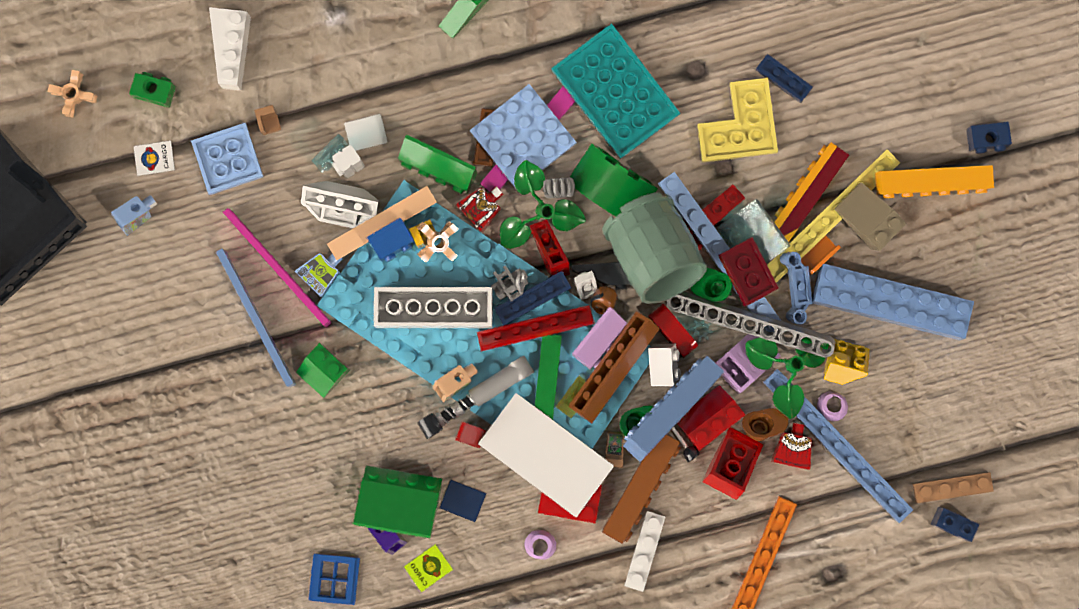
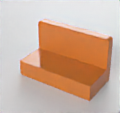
M825 235L801 258V263L804 266H809V275H812L841 246H835Z

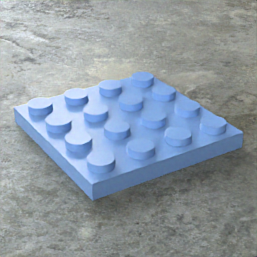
M530 84L470 130V133L514 187L515 172L524 160H528L544 170L577 143Z

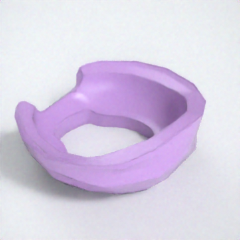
M828 391L821 394L818 398L817 410L827 420L839 421L847 414L848 405L845 397ZM833 396L841 399V409L835 413L827 408V401Z
M545 530L532 531L525 539V549L530 557L546 560L556 551V541ZM537 539H543L548 544V549L543 555L534 554L533 543Z

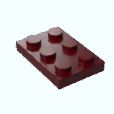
M753 237L718 255L744 307L779 289Z

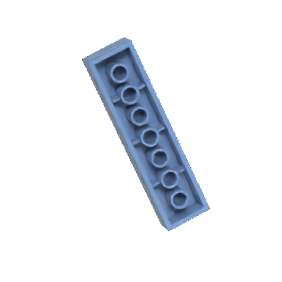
M823 264L819 268L812 296V304L956 340L966 339L974 301L827 264Z

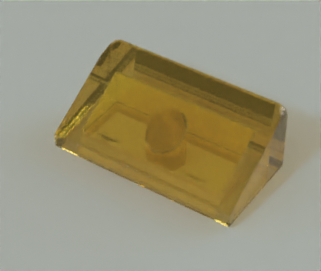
M580 376L576 378L556 405V408L569 418H572L576 412L568 406L586 382Z

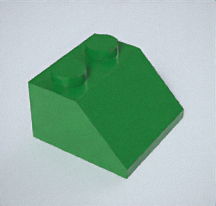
M318 343L306 356L296 373L325 398L350 369L325 346Z

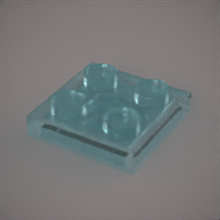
M338 134L311 161L321 172L324 170L328 171L333 166V155L339 151L343 152L342 149L347 147L348 144Z

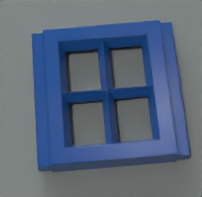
M314 553L308 600L355 605L360 558ZM324 561L334 562L333 577L322 576ZM338 563L349 564L347 578L337 577ZM322 580L332 581L331 596L320 595ZM336 581L347 582L345 597L335 596Z

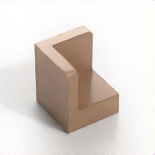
M273 105L254 110L260 132L263 135L281 131L278 115Z

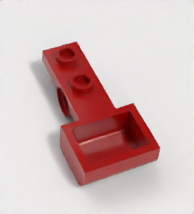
M732 184L702 211L714 226L746 198ZM685 222L700 251L703 248L702 244Z

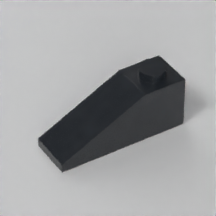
M619 262L572 265L571 267L572 272L577 274L592 271L597 282L609 287H615L616 290H627V286L631 285Z

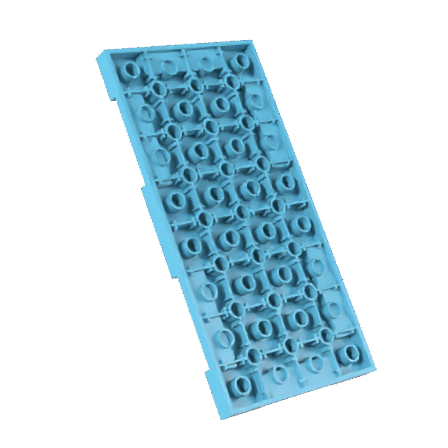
M403 180L383 211L419 190ZM438 203L404 221V224L411 234L409 228L427 220H431L437 232H440L448 221L453 223L458 228L448 238V247L457 255L453 261L447 258L443 252L435 251L431 258L425 262L417 254L426 246L418 249L416 243H414L413 248L404 253L401 251L395 254L397 256L395 259L389 262H382L370 242L356 250L341 274H338L317 304L326 313L432 385L457 366L461 365L462 368H465L472 363L478 373L470 378L471 382L468 386L451 397L457 402L459 399L465 398L466 394L469 395L468 390L506 368L518 358L525 356L534 373L512 385L480 407L477 405L472 406L470 411L492 425L516 393L535 407L542 337L481 351L477 332L503 326L494 308L510 300L508 296L500 300L493 290L492 328L374 327V287H491V285L498 282L494 272L496 271L498 275L504 272L503 267L505 265L510 273L519 268L525 270L528 276V284L525 285L523 292L549 278ZM439 237V239H438L437 241L434 242V246H437V245L440 244V242H441V238H440V237ZM566 291L508 324L588 304L569 291ZM590 306L594 324L552 334L562 335L553 421L592 449L649 365L648 348L651 346L648 344L591 424L568 407L595 369L594 367L591 370L572 356L575 349L603 316V314L596 313ZM604 352L600 358H603L607 352ZM455 377L457 382L461 381L459 377Z

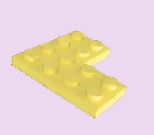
M768 78L730 82L734 120L697 124L702 163L778 153Z

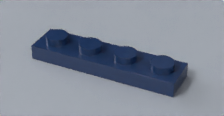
M561 271L523 292V295L513 301L508 300L494 309L504 326L570 290L571 286Z

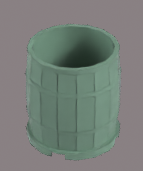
M652 193L639 197L621 207L622 213L615 219L613 216H610L606 220L602 228L603 235L607 241H610L622 270L642 302L651 304L668 300L693 286L705 274L707 270L706 264L688 227L674 208V201L670 195L666 194L663 197L661 193Z

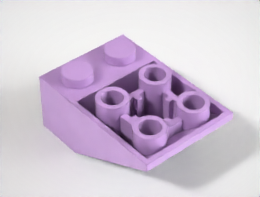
M747 334L715 362L724 371L721 376L737 394L743 392L766 371L753 366L746 355V342L759 338ZM778 353L774 358L778 359L781 355Z

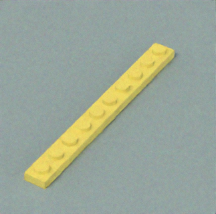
M888 150L883 152L767 264L776 283L788 272V268L780 262L782 254L797 252L801 258L804 257L842 220V217L834 208L860 182L872 191L876 187L875 172L892 171L900 164Z

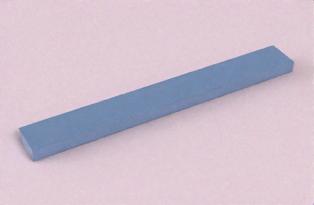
M223 248L216 251L285 385L291 388L296 383L228 253Z

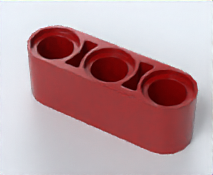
M661 304L648 315L649 319L659 328V331L668 342L676 344V350H679V355L682 358H685L698 347L697 342L664 304Z

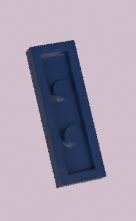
M769 54L764 57L755 69L800 103H802L813 88V86Z

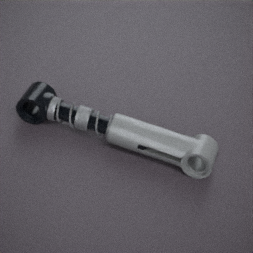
M522 356L506 368L468 390L469 395L466 394L465 398L459 399L458 402H453L449 408H444V411L441 413L427 415L418 421L417 424L426 439H429L441 432L446 423L449 424V421L453 418L456 419V416H461L467 409L471 410V407L474 405L480 407L512 385L533 374L534 370L526 357Z

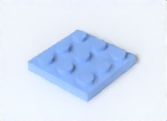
M246 123L191 141L209 195L264 177Z

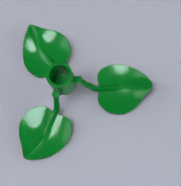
M524 160L518 166L514 176V185L520 194L527 195L531 192L532 196L539 202L535 210L537 215L523 222L515 216L508 217L502 222L500 226L501 246L506 249L517 248L529 240L531 229L525 225L528 222L539 220L540 218H552L553 226L559 231H570L586 222L582 210L574 202L562 199L557 201L553 207L550 204L544 203L535 194L534 191H539L543 188L545 175L541 168L528 160Z
M760 337L748 340L745 344V350L753 366L761 370H767L771 368L773 361L785 363L786 370L792 373L787 386L781 385L775 389L773 403L781 413L789 419H793L803 406L804 392L799 385L791 386V382L798 371H801L805 366L810 368L818 367L824 362L826 357L795 349L799 356H793L789 359L774 358L778 354V347L775 342ZM809 337L802 338V341L806 344L812 342ZM828 343L821 344L823 349H828Z

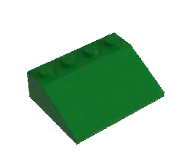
M366 465L353 525L431 539L441 495L442 478Z

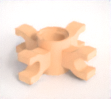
M72 70L70 83L63 87L51 84L48 87V92L52 95L63 96L66 99L62 114L66 117H74L75 104H79L82 100L95 104L97 101V96L94 93L83 92L80 89L83 74L80 71ZM76 90L75 96L69 98L70 92Z
M448 221L440 232L432 231L424 222L417 227L427 236L426 241L428 245L417 254L422 260L427 262L435 251L443 252L451 261L457 257L448 247V238L458 230L453 223ZM440 237V244L434 246V241Z

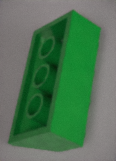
M406 134L398 156L402 167L408 170L416 169L418 174L425 178L433 177L435 182L442 186L447 184L452 186V190L459 194L463 192L468 194L477 176L475 166Z

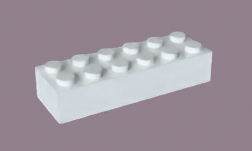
M374 287V327L492 328L493 290L492 287Z

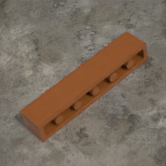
M636 311L568 407L592 424L656 335L659 328L649 318Z
M666 434L646 455L601 531L602 533L621 544L624 541H629L633 534L630 530L634 524L638 525L643 515L640 512L643 507L647 508L652 498L649 496L652 491H657L662 482L659 480L662 473L666 475L671 466L669 463L671 457H676L680 451L679 441Z

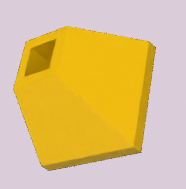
M834 339L835 348L833 354L827 357L824 368V380L843 385L866 377L869 369L870 349Z

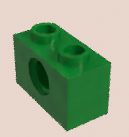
M142 72V74L135 73L129 95L134 99L170 108L176 86L171 82V79L166 77L157 79L147 72ZM152 85H157L156 91L149 92Z

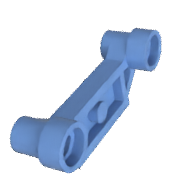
M787 252L780 256V262L788 268L792 304L791 309L786 313V319L793 324L801 325L807 319L805 312L807 307L812 304L809 266H804L801 263L799 253Z

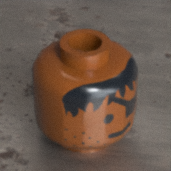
M599 287L590 300L591 307L596 313L604 314L609 307L615 308L618 302V295L611 287Z

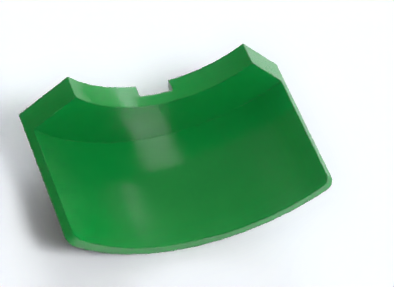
M591 143L570 175L574 181L575 189L617 217L622 213L620 208L639 197L656 193L658 188L651 181L631 169L627 170L620 165L621 162L607 151Z

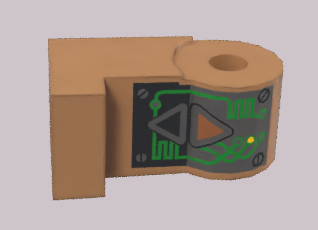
M608 431L605 460L616 468H623L624 435L622 432Z

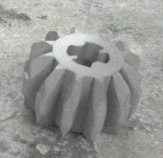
M571 177L546 179L544 181L543 192L546 198L572 197L574 195L575 184Z

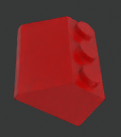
M719 385L695 403L678 421L677 425L693 446L700 451L743 418L745 413L735 400Z

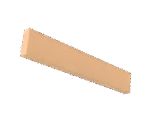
M428 186L332 240L327 245L335 259L339 260L368 243L367 237L400 217L404 222L437 202Z

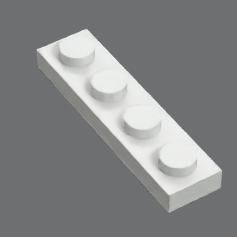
M646 511L624 586L644 591L665 516Z

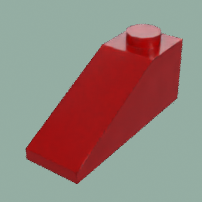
M548 220L529 225L549 276L552 277L561 271L565 276L570 275L569 261Z
M462 422L455 440L480 449L481 446L478 443L485 435L486 430Z

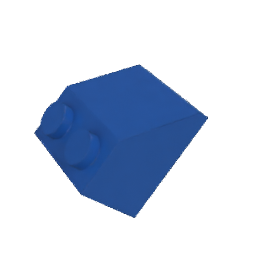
M401 217L367 237L382 262H389L397 257L395 254L401 251L403 253L409 251L415 243Z

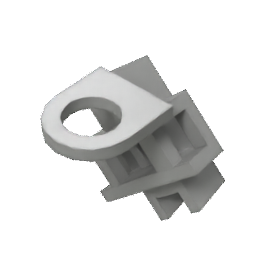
M505 265L503 267L504 272L499 275L496 271L494 272L498 282L491 285L500 300L508 296L510 301H513L523 295L524 287L528 284V276L525 270L520 268L510 273Z

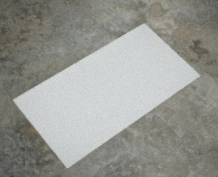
M517 393L478 443L575 517L578 516L614 467Z

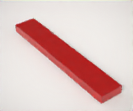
M590 305L479 331L477 336L481 351L592 325L594 324Z

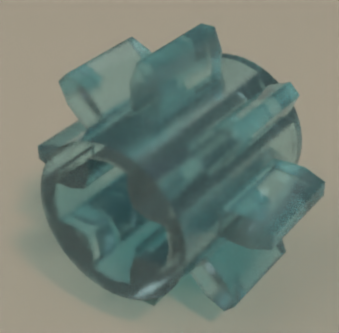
M694 320L695 327H689V330L693 331L691 336H696L698 342L703 337L705 340H709L707 334L713 333L712 330H709V326L712 323L706 324L704 320L698 323ZM703 326L706 332L699 335V331H696V328Z

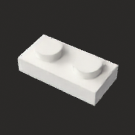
M592 271L580 273L574 278L581 300L593 296L596 289H598Z

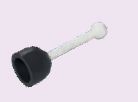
M675 427L671 429L685 448L683 455L687 462L700 455L697 448L688 446Z

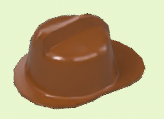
M776 408L747 413L742 420V427L747 436L756 441H763L768 437L783 433L789 424L788 417Z

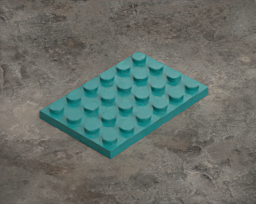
M612 24L551 68L552 72L619 159H622L681 114Z

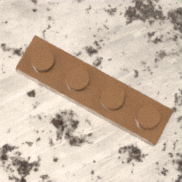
M990 472L912 484L915 503L994 492Z

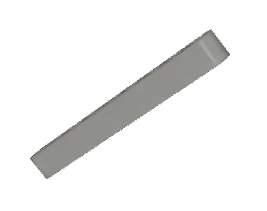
M685 291L674 296L680 298L681 304H675L672 298L667 300L668 308L678 313L821 357H829L834 352L835 341L829 335L721 302L710 301ZM693 302L697 303L700 309L695 310L690 304ZM709 309H716L718 315L710 314ZM734 314L737 317V320L731 321L728 319L727 315ZM753 320L756 325L750 327L746 324V321ZM770 325L775 331L767 332L764 327ZM785 331H790L793 334V337L786 338L783 335V333ZM809 337L812 342L806 344L802 341V338ZM828 343L830 344L831 348L827 350L823 349L821 347V344Z

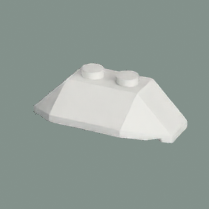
M330 181L303 185L301 204L304 207L306 206L310 213L321 222L355 228L377 215L379 200L365 189Z

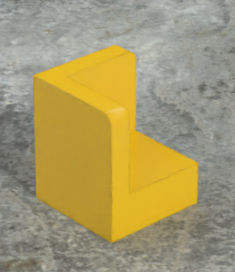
M431 220L424 222L432 231H435ZM420 224L409 228L418 249L428 245L426 241L427 236L417 228Z

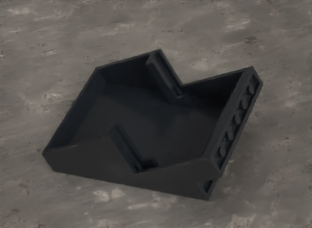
M0 130V305L2 306L88 226L86 225L87 221L7 135Z

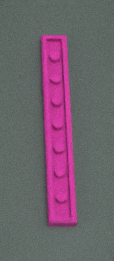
M563 86L547 106L560 121L575 103V100ZM495 165L481 181L480 185L488 192L495 186L501 190L508 179L499 167Z
M230 208L223 211L224 215L325 327L330 325L331 321L238 216Z

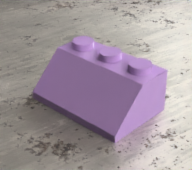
M609 307L575 349L572 356L588 369L596 368L602 360L600 357L610 349L614 339L620 335L627 322Z

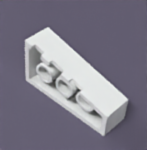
M209 7L218 84L222 89L241 91L251 17L247 11Z

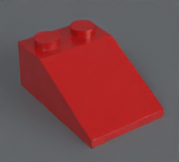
M731 427L728 428L702 482L737 500L746 490L764 444Z
M600 484L577 517L542 491L538 513L596 524L602 485Z

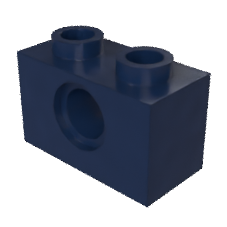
M1009 122L973 125L966 129L969 152L975 151L976 154H982L990 149L1000 152L1005 151L1012 144ZM986 135H990L993 138L992 143L986 140Z
M938 507L930 525L962 540L972 542L980 524L950 510Z

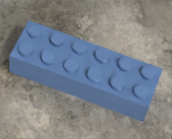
M708 356L703 360L699 358L691 369L679 379L676 386L673 385L663 399L661 398L650 411L652 414L648 412L638 425L633 427L624 438L626 443L623 447L641 462L709 390L724 371Z

